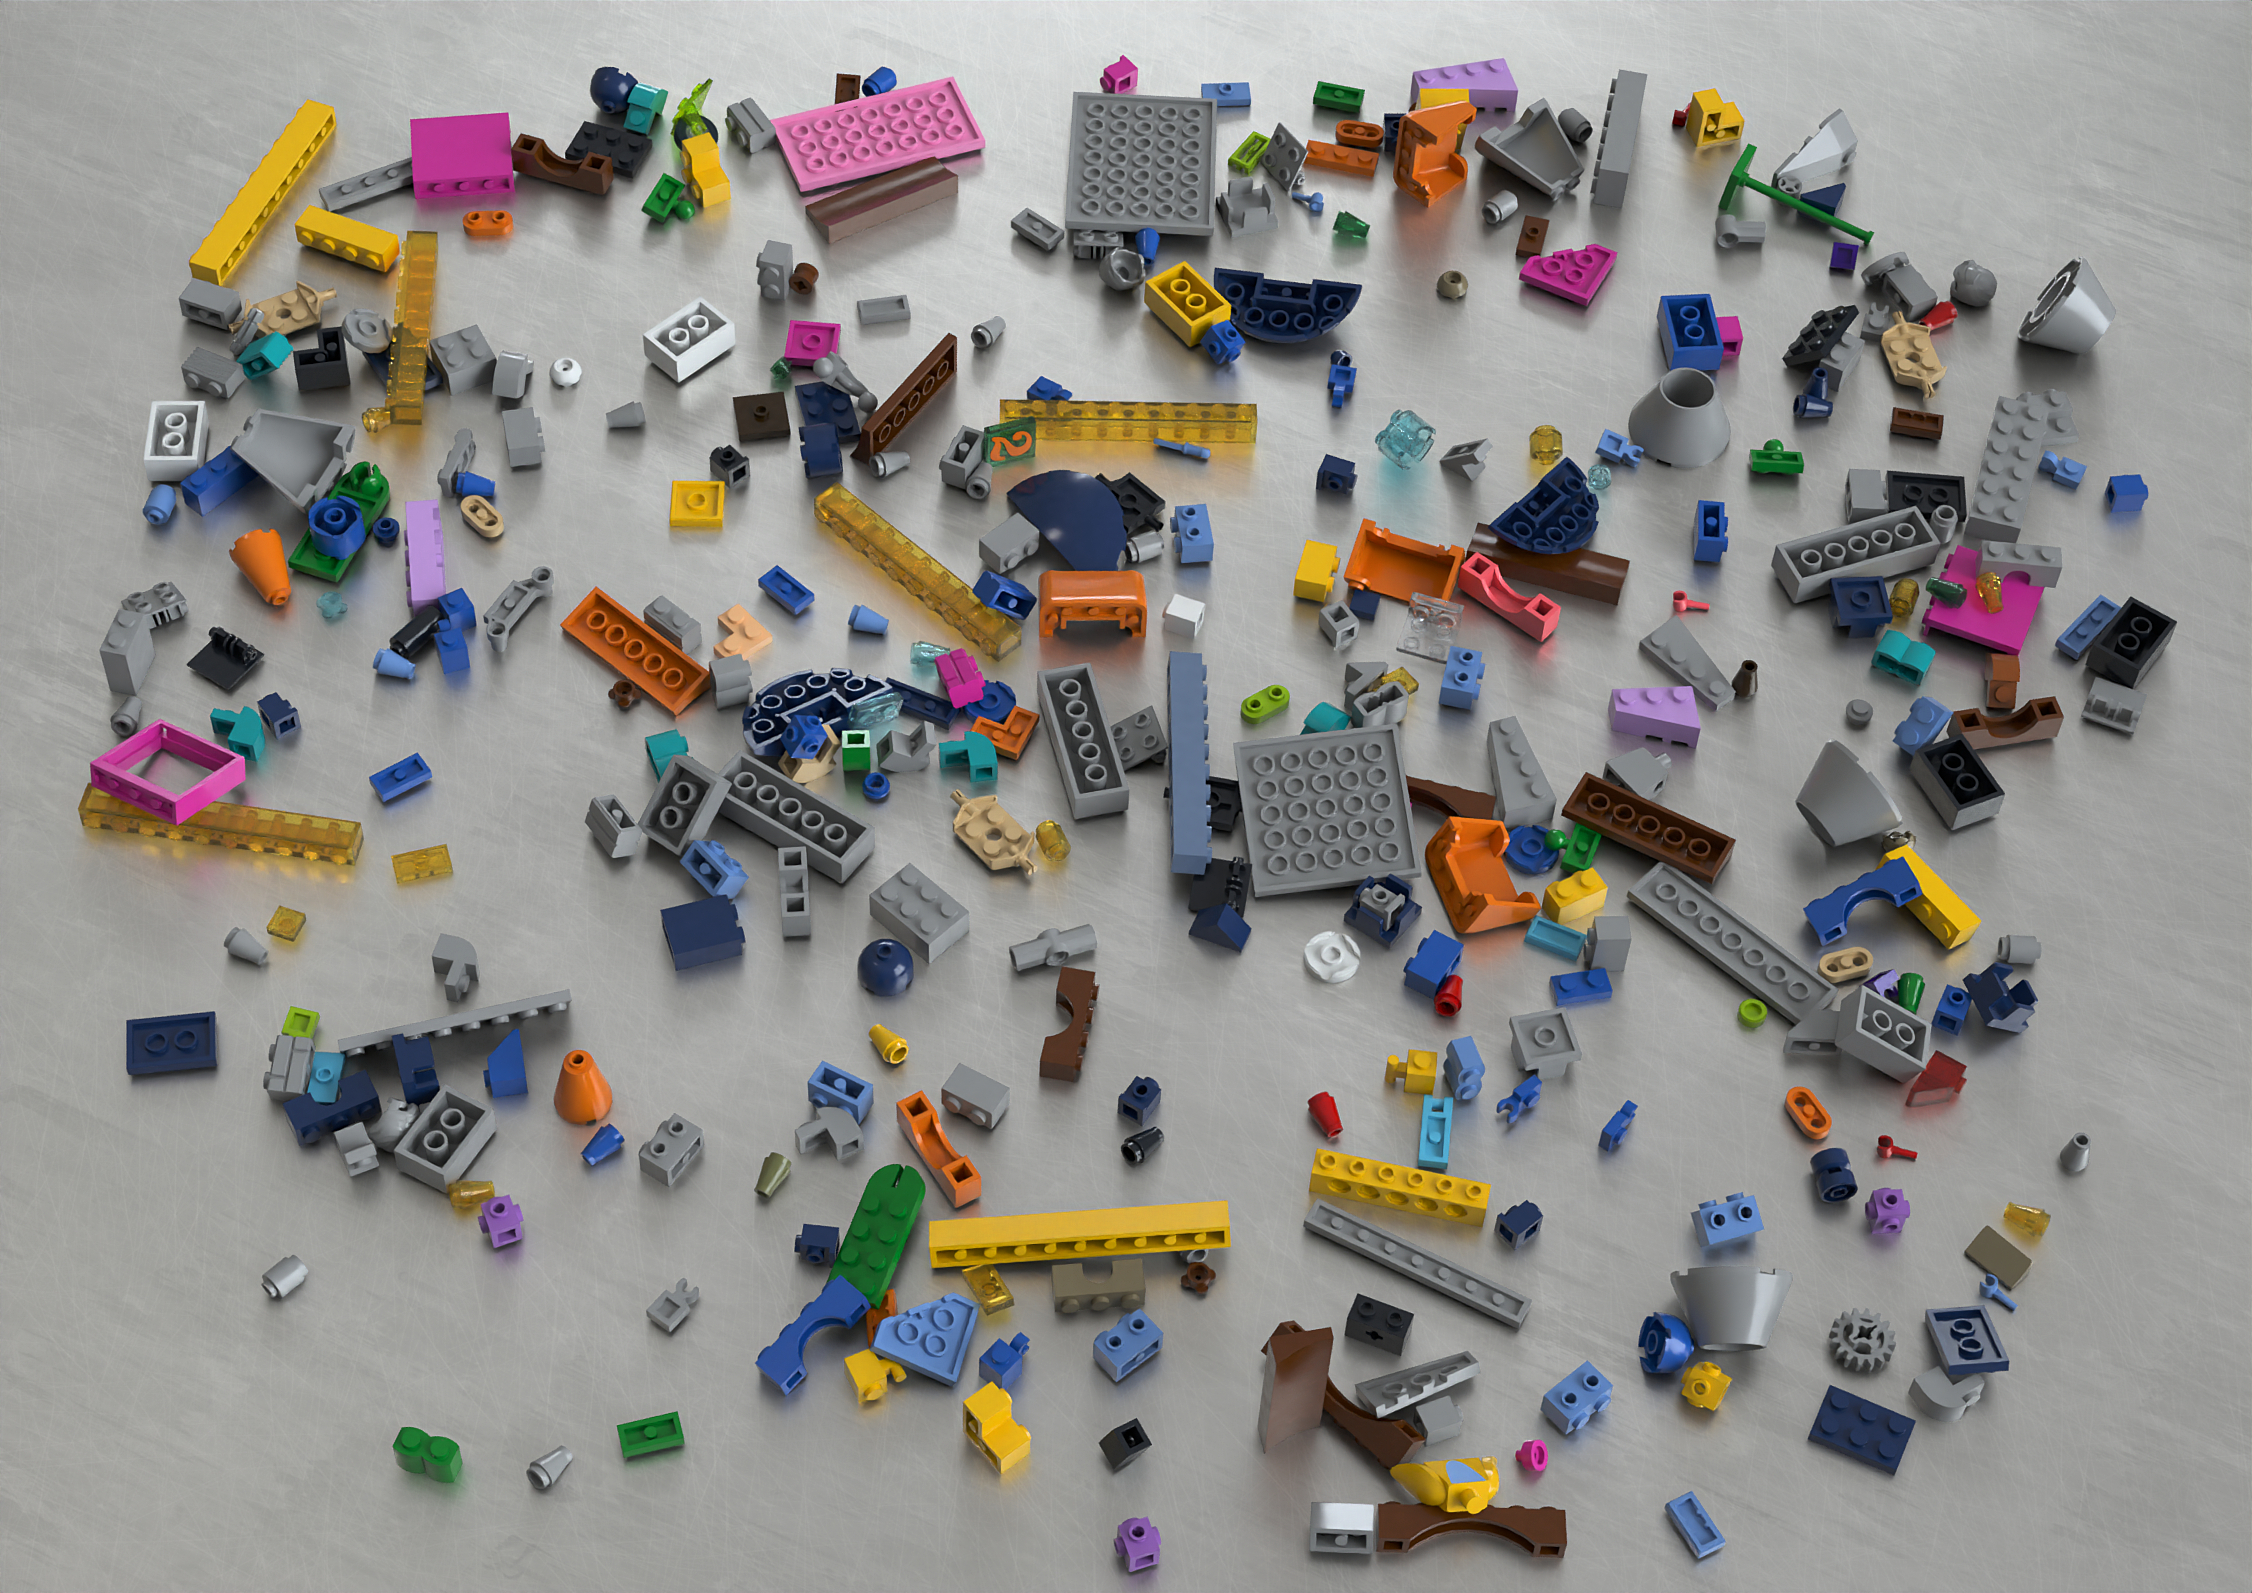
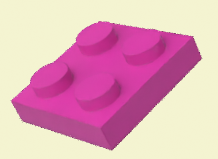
M790 320L784 364L813 366L817 359L825 358L830 351L837 354L841 324Z

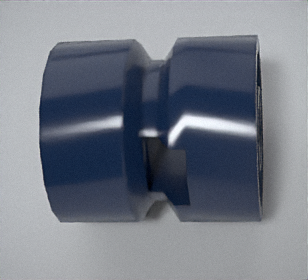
M1829 1148L1816 1153L1811 1158V1168L1817 1180L1816 1184L1822 1201L1827 1203L1842 1202L1857 1193L1858 1187L1853 1172L1850 1171L1851 1165L1846 1150L1842 1148Z

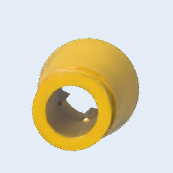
M877 1024L870 1029L869 1037L886 1062L897 1064L907 1056L909 1048L905 1039L881 1024Z

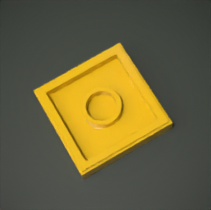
M672 481L670 526L723 527L725 481Z

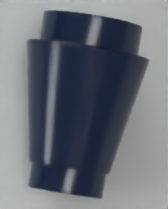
M1820 367L1815 368L1803 389V393L1825 400L1828 397L1827 370Z
M1806 393L1797 395L1794 399L1793 413L1794 415H1799L1800 418L1830 417L1832 414L1833 403Z

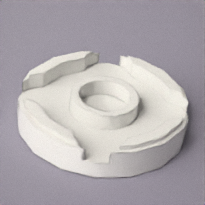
M1332 931L1319 933L1308 941L1304 950V965L1307 971L1314 978L1326 983L1346 981L1355 974L1359 967V948L1345 934L1341 936Z

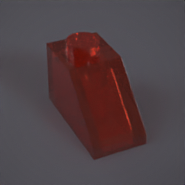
M1936 1050L1927 1063L1926 1069L1922 1071L1910 1089L1905 1106L1912 1108L1949 1102L1954 1093L1960 1094L1967 1082V1079L1963 1077L1967 1066Z

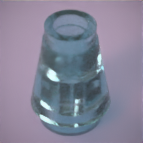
M919 640L918 643H912L910 663L917 664V667L935 665V657L946 653L949 655L950 648Z

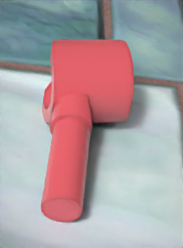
M1679 590L1673 593V608L1678 612L1686 610L1687 607L1709 610L1708 603L1688 600L1687 594L1684 591Z

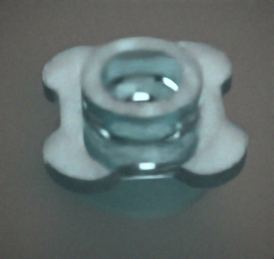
M326 592L316 602L317 607L322 610V616L326 619H330L339 613H345L348 609L347 604L342 602L341 594L337 592Z

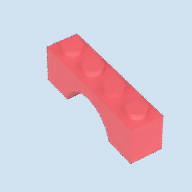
M1476 552L1461 566L1458 588L1538 641L1542 642L1557 628L1561 610L1559 605L1541 593L1532 598L1519 595L1503 580L1498 565L1480 553Z

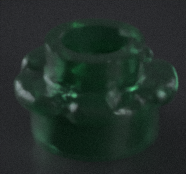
M783 356L770 368V372L774 375L773 378L777 379L780 377L783 380L793 370L790 367L792 361H788Z

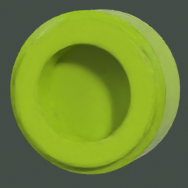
M1744 1000L1738 1009V1020L1749 1028L1760 1027L1765 1022L1767 1008L1759 1000Z

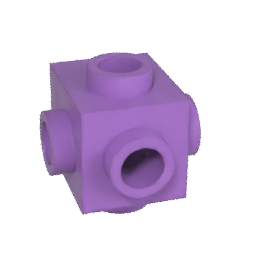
M1881 1188L1873 1190L1869 1202L1865 1203V1216L1869 1220L1871 1233H1901L1906 1218L1910 1216V1205L1908 1200H1904L1902 1189Z
M510 1195L493 1197L487 1202L480 1204L482 1216L478 1217V1222L482 1233L489 1234L494 1248L523 1239L520 1222L524 1221L519 1204L513 1205Z
M1148 1516L1141 1519L1130 1518L1121 1525H1118L1117 1538L1113 1539L1114 1547L1118 1557H1124L1129 1572L1159 1563L1161 1538L1157 1527H1151Z

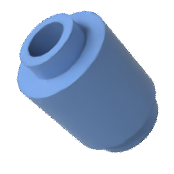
M164 484L157 485L156 488L151 490L143 508V515L149 522L163 524L168 521L177 501L175 490Z

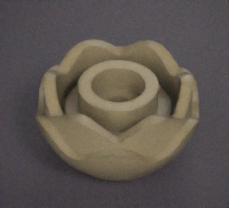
M1451 270L1439 277L1437 288L1441 295L1456 299L1465 294L1468 288V281L1462 273Z
M1894 831L1889 836L1883 835V842L1881 844L1886 852L1906 844L1913 849L1916 844V836L1911 831H1906L1904 834Z

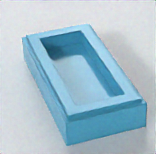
M1535 915L1524 941L1577 961L1587 940V935Z

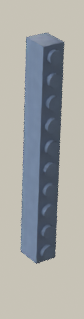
M1170 651L1167 665L1170 868L1172 873L1204 875L1206 863L1211 864L1212 847H1207V843L1211 841L1212 827L1207 826V822H1210L1211 805H1206V801L1210 799V785L1206 784V781L1209 780L1210 764H1205V760H1208L1209 744H1204V740L1208 739L1209 725L1204 724V720H1207L1208 704H1203V700L1206 701L1208 687L1207 684H1203V681H1206L1207 665H1202V653Z

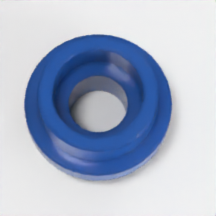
M381 518L373 525L374 535L382 542L395 540L400 531L399 523L393 518Z
M875 772L869 774L864 779L862 790L867 797L880 799L888 794L890 783L883 774Z

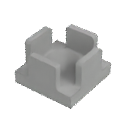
M1251 176L1230 180L1228 182V194L1227 192H1222L1220 197H1216L1217 209L1231 238L1278 228V220L1274 213L1275 197L1268 183L1263 184L1262 188L1253 189V179Z
M1565 1007L1510 1017L1509 1025L1513 1034L1511 1051L1518 1070L1536 1069V1077L1542 1080L1563 1076L1567 1063L1581 1060L1582 1052Z

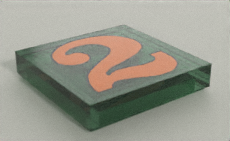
M1034 416L984 428V462L989 463L992 467L1035 457L1036 421Z

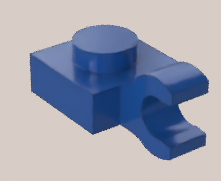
M1332 364L1327 389L1334 390L1332 406L1342 408L1344 393L1353 392L1357 368Z
M1040 376L1027 390L1028 399L1046 408L1054 404L1060 409L1068 411L1073 405L1072 402L1068 401L1072 397L1070 391L1062 389V385L1043 376Z
M1535 1075L1515 1088L1510 1097L1501 1100L1497 1104L1496 1112L1500 1113L1505 1109L1510 1110L1511 1113L1508 1114L1506 1122L1508 1124L1513 1123L1520 1111L1526 1107H1533L1539 1101L1542 1081Z

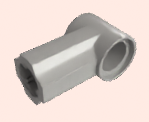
M1732 215L1720 216L1715 221L1717 243L1721 247L1730 248L1738 244V242L1764 243L1765 222L1737 221Z

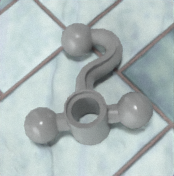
M830 351L825 358L822 357L815 361L813 371L822 381L844 393L858 397V406L863 412L870 413L876 409L878 405L876 396L870 393L853 376L847 363L837 354Z

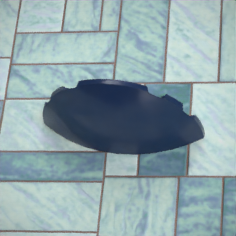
M1224 268L1214 269V289L1231 304L1230 322L1252 337L1274 343L1302 342L1329 332L1351 313L1362 291L1361 284L1313 279L1312 284L1264 279V273Z
M1566 457L1547 473L1518 503H1513L1488 526V529L1505 541L1523 549L1544 554L1568 553L1582 547L1593 536L1599 521H1596L1599 504L1596 494L1590 493L1586 486L1587 477L1571 459Z
M1054 470L1034 475L1020 482L1006 493L1077 571H1118L1117 562L1121 551H1125L1127 532L1124 529L1122 518L1124 513L1117 498L1102 482L1085 473L1070 470Z
M831 668L830 673L814 674L812 669L789 674L762 688L756 693V701L752 706H746L742 717L744 740L749 749L756 755L783 756L786 749L780 737L794 715L817 716L821 724L829 725L837 738L842 736V731L852 730L881 706L893 692V687L871 674L863 678L853 675L851 669Z

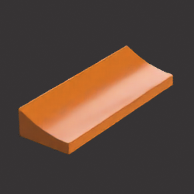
M595 587L560 624L565 632L675 716L695 698L710 688L709 671L598 587Z

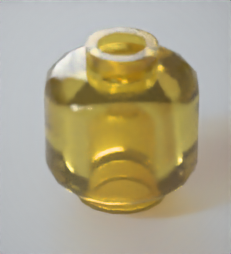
M1551 425L1538 426L1529 436L1531 458L1538 461L1541 465L1553 464L1563 455L1562 434Z

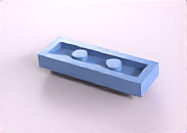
M2100 594L2057 639L2055 646L2077 660L2097 640L2121 607Z

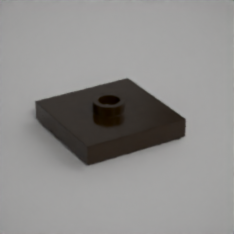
M784 392L733 397L739 441L791 435Z

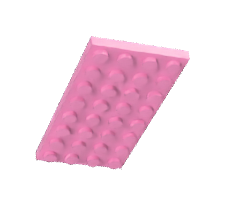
M954 77L770 120L776 128V140L800 192L903 168L934 156L940 159L985 148V139Z

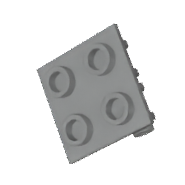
M1279 122L1260 163L1287 191H1290L1293 184L1301 185L1305 181V174L1300 169L1309 151Z
M1074 229V245L1078 246H1073V256L1090 259L1091 246H1093V259H1095L1096 246H1101L1100 259H1103V246H1106L1105 256L1113 251L1114 248L1123 249V231Z
M172 582L158 583L153 586V589L143 593H132L127 599L121 601L126 610L144 613L149 629L156 627L152 615H154L157 624L160 626L162 623L159 612L162 613L166 623L169 622L167 612L171 621L183 617L184 613L188 612L185 603L187 602Z
M2095 677L2081 717L2133 734L2147 694Z
M1152 705L1110 726L1123 771L1150 757L1157 763L1165 761L1168 746Z

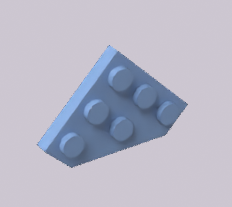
M953 1292L931 1303L927 1302L911 1308L905 1313L885 1318L877 1325L870 1351L952 1387L957 1381L981 1304Z

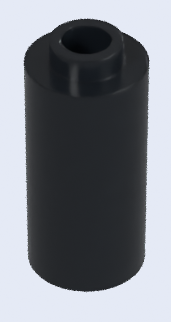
M428 605L390 638V650L405 659H409L431 640L434 634L439 633L440 629L437 621L444 620L445 617L437 608Z

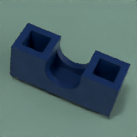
M366 1070L338 1080L341 1098L332 1105L324 1106L316 1103L310 1092L282 1103L286 1120L299 1146L315 1142L322 1136L347 1128L349 1125L361 1120H368L382 1112L379 1096Z

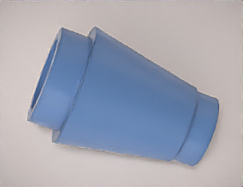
M854 605L848 620V625L853 626V630L883 635L889 623L888 619H885L864 605H861V607Z
M380 648L373 662V669L378 670L379 674L411 679L416 664L411 663L389 648L386 650Z

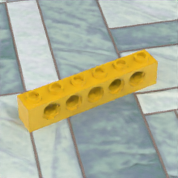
M1319 1148L1316 1150L1309 1185L1310 1192L1482 1228L1491 1184Z

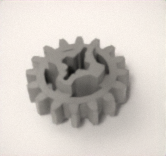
M1853 1308L1851 1316L1844 1311L1840 1319L1836 1318L1829 1333V1338L1832 1339L1829 1347L1830 1349H1837L1835 1358L1840 1359L1843 1357L1845 1359V1367L1852 1363L1855 1364V1370L1858 1372L1861 1366H1865L1867 1371L1871 1372L1874 1364L1881 1369L1885 1361H1890L1896 1346V1342L1893 1341L1896 1333L1895 1331L1888 1330L1889 1321L1881 1322L1879 1320L1880 1313L1875 1314L1873 1317L1870 1315L1868 1308L1865 1309L1863 1314H1860L1857 1308ZM1844 1331L1846 1332V1335H1845V1337L1847 1338L1846 1341H1844V1337H1843V1332H1844ZM1878 1339L1881 1340V1344H1882L1881 1349L1879 1348V1344H1880V1343H1879Z

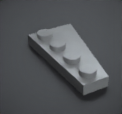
M1677 615L1640 641L1639 649L1681 684L1692 686L1693 693L1715 712L1734 699L1736 691Z
M1468 1351L1355 1384L1356 1394L1378 1419L1479 1374L1480 1367L1479 1362Z

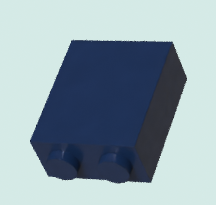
M727 894L660 910L662 928L676 971L742 955L741 944L746 943L742 926L737 927L735 921L738 920L735 904L730 905Z

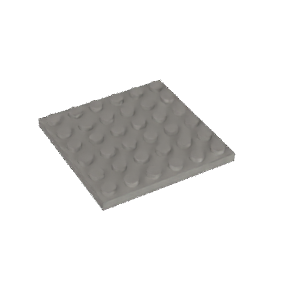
M1397 723L1233 743L1250 864H1252L1251 874L1255 897L1360 885L1369 875L1375 878L1374 883L1385 882L1386 877L1390 873L1401 880L1421 877L1422 872Z

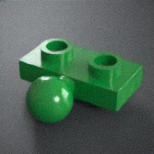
M663 173L641 211L663 223L671 209L675 210L679 218L689 219L694 215L695 208L690 201L677 200L685 184Z
M1777 439L1768 440L1764 444L1763 450L1750 449L1749 461L1752 471L1759 473L1782 472L1787 475L1803 473L1804 461L1802 453L1784 451L1782 442Z
M1576 823L1571 839H1567L1561 830L1552 829L1546 833L1544 843L1552 851L1565 849L1566 852L1560 868L1575 873L1590 868L1602 834Z

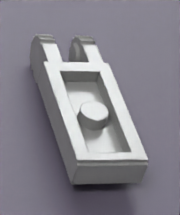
M463 428L457 432L454 437L456 443L452 451L448 452L447 461L443 469H440L438 472L437 481L441 486L443 496H454L459 472H466L475 452L474 450H476L475 442L471 440L473 439V434L470 429Z

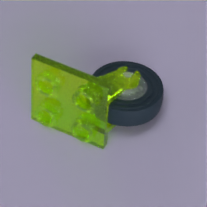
M710 78L703 85L699 83L693 89L692 96L689 99L685 97L677 107L679 112L672 120L674 125L670 134L674 136V141L681 151L683 140L708 132L716 144L718 142L716 126L708 118L698 113L712 85L713 80Z

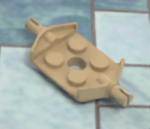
M296 281L297 289L253 305L250 304L249 299H246L244 318L241 321L228 324L229 330L232 335L238 333L244 320H248L247 315L251 308H257L264 313V318L261 324H257L259 327L254 334L259 338L266 337L275 331L281 335H286L320 322L321 308L324 306L323 302L336 298V291L332 287L316 292L315 289L300 281ZM282 315H288V316H289V317L286 318V319H281V318H280V316H282Z
M1896 311L1892 314L1895 326L1883 332L1880 340L1895 380L1899 384L1922 389L1926 399L1933 398L1935 392L1932 384L1945 376L1947 367L1944 366L1942 368L1929 337L1931 328L1910 322L1907 323L1902 312L1899 311L1897 313ZM1908 359H1914V360L1917 361V362H1916V363H1912V362H1911L1910 360H1908Z
M956 789V792H952L950 798L960 806V810L953 821V832L991 870L1021 866L1028 875H1032V872L1035 873L1037 866L1027 857L1034 844L1035 833L1032 831L1030 835L997 803V795L968 799L959 789ZM995 834L1000 836V839L994 841L988 840L986 837Z

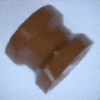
M799 263L794 270V274L789 279V285L799 294H809L819 277V272L811 264Z

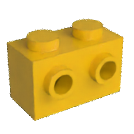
M1306 540L1295 576L1293 596L1324 602L1326 593H1332L1335 577L1331 576L1332 573L1338 572L1341 559L1336 557L1337 546Z
M1593 867L1585 871H1577L1571 877L1560 882H1552L1545 888L1542 909L1552 922L1564 925L1604 907L1608 887Z

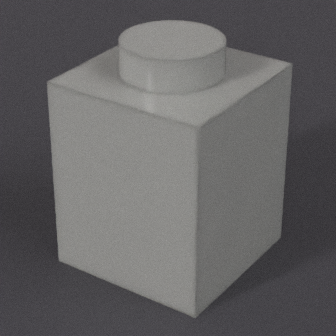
M1449 1395L1415 1407L1413 1423L1418 1433L1426 1439L1423 1443L1425 1447L1459 1435L1463 1415L1460 1407L1453 1404Z

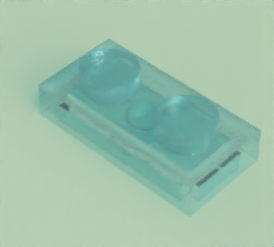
M899 692L855 703L852 705L847 724L852 730L885 721H892L898 718L904 699Z

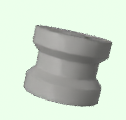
M1785 176L1778 181L1777 190L1799 200L1802 183L1796 177ZM1776 201L1778 204L1784 207H1789L1779 201Z

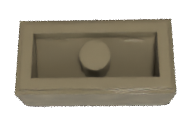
M1988 1225L1981 1230L1964 1251L1967 1256L1988 1273L1996 1276L1998 1281L2009 1290H2012L2029 1273L2033 1264L2030 1258Z

